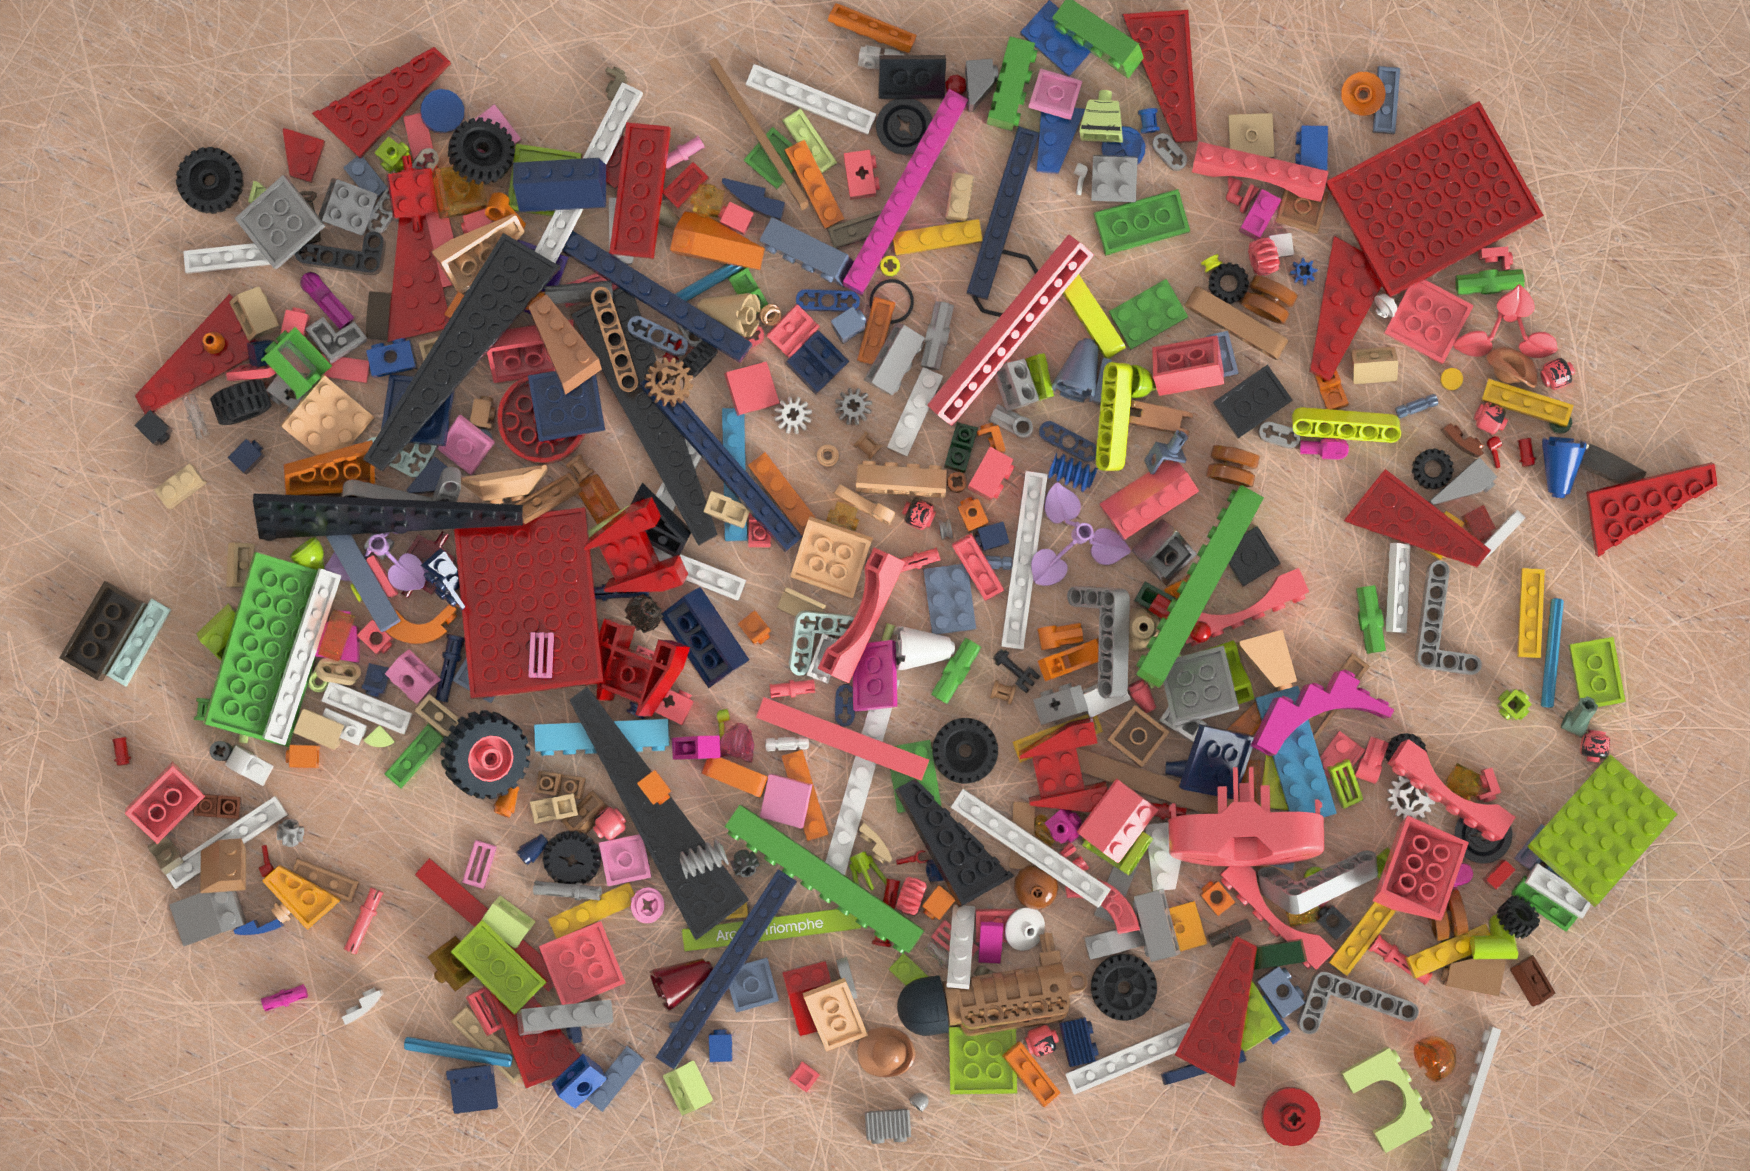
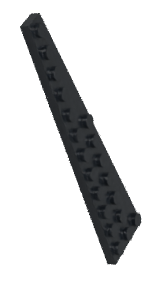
M503 233L363 460L383 472L561 267Z
M619 288L613 291L612 300L638 378V385L635 390L626 392L618 385L593 304L591 303L571 315L586 343L599 358L602 372L698 546L718 536L712 516L703 512L706 499L683 435L639 386L645 380V376L650 374L648 372L650 366L654 367V363L657 360L650 344L629 334V320L634 316H641L635 297ZM600 300L596 302L604 303L606 300ZM608 311L604 312L601 320L604 324H611L614 321V315ZM641 322L632 324L635 332L639 329L645 331L644 337H648L646 329L641 327ZM611 333L608 336V342L612 346H617L621 341V337L617 333ZM619 354L615 357V364L618 367H624L628 362L624 354ZM630 375L624 376L621 381L623 387L631 388L634 385V378Z
M253 494L259 539L273 541L277 538L388 532L404 534L407 531L523 525L524 520L523 505Z
M586 687L569 701L696 941L749 901V899L723 864L719 868L713 863V870L711 871L705 866V873L703 874L696 869L695 877L688 872V879H686L679 860L680 852L683 851L688 856V849L691 848L697 853V845H700L705 850L706 842L671 796L661 805L658 802L654 805L651 803L637 783L652 771L594 694Z

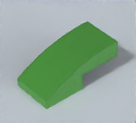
M743 268L727 277L736 294L751 293L756 295L761 309L768 305L748 268Z

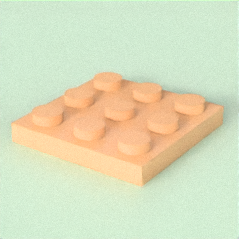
M323 374L280 426L315 455L351 446L374 419V416Z
M810 516L790 577L853 598L873 538Z

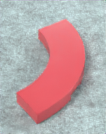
M1099 880L1111 888L1100 906L1114 920L1118 934L1140 930L1136 914L1127 899L1115 887ZM1065 886L1067 898H1083Z

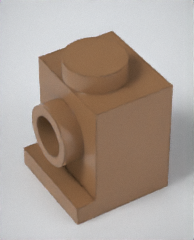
M480 396V399L474 398L470 422L478 428L489 430L494 428L490 424V420L494 421L496 415V407H493L492 397Z

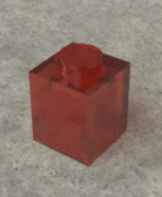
M1484 505L1461 516L1468 532L1475 538H1479L1480 541L1492 536L1490 531L1496 529Z

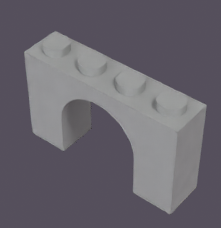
M611 1000L521 1009L517 1013L519 1036L540 1034L548 1030L585 1026V1029L604 1027L614 1022Z

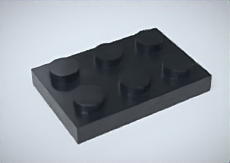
M879 55V99H944L946 55Z
M1267 364L1215 400L1213 404L1239 439L1293 400Z

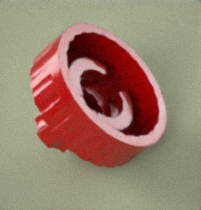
M1283 1087L1268 1096L1262 1107L1261 1119L1265 1131L1276 1142L1285 1146H1299L1307 1143L1317 1133L1320 1127L1321 1115L1318 1103L1309 1093L1297 1087ZM1292 1113L1296 1115V1120H1294L1293 1124L1288 1120Z

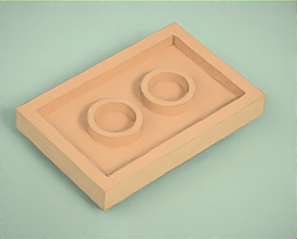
M845 978L803 993L826 1051L868 1036Z

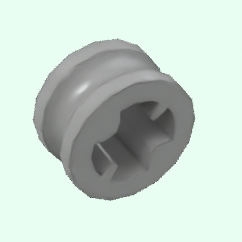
M947 519L946 522L939 520L941 539L944 540L945 537L953 538L950 519Z

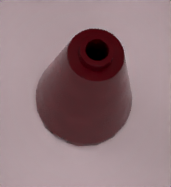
M702 958L656 968L649 973L652 974L650 979L658 998L661 997L666 1001L662 1005L667 1011H671L702 987L713 967L710 961H705Z

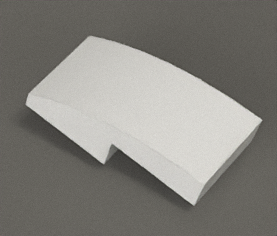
M374 987L363 992L364 997L359 999L362 1008L359 1009V1006L356 1005L345 1010L347 1015L342 1017L345 1025L368 1012L383 995L382 989L376 991Z

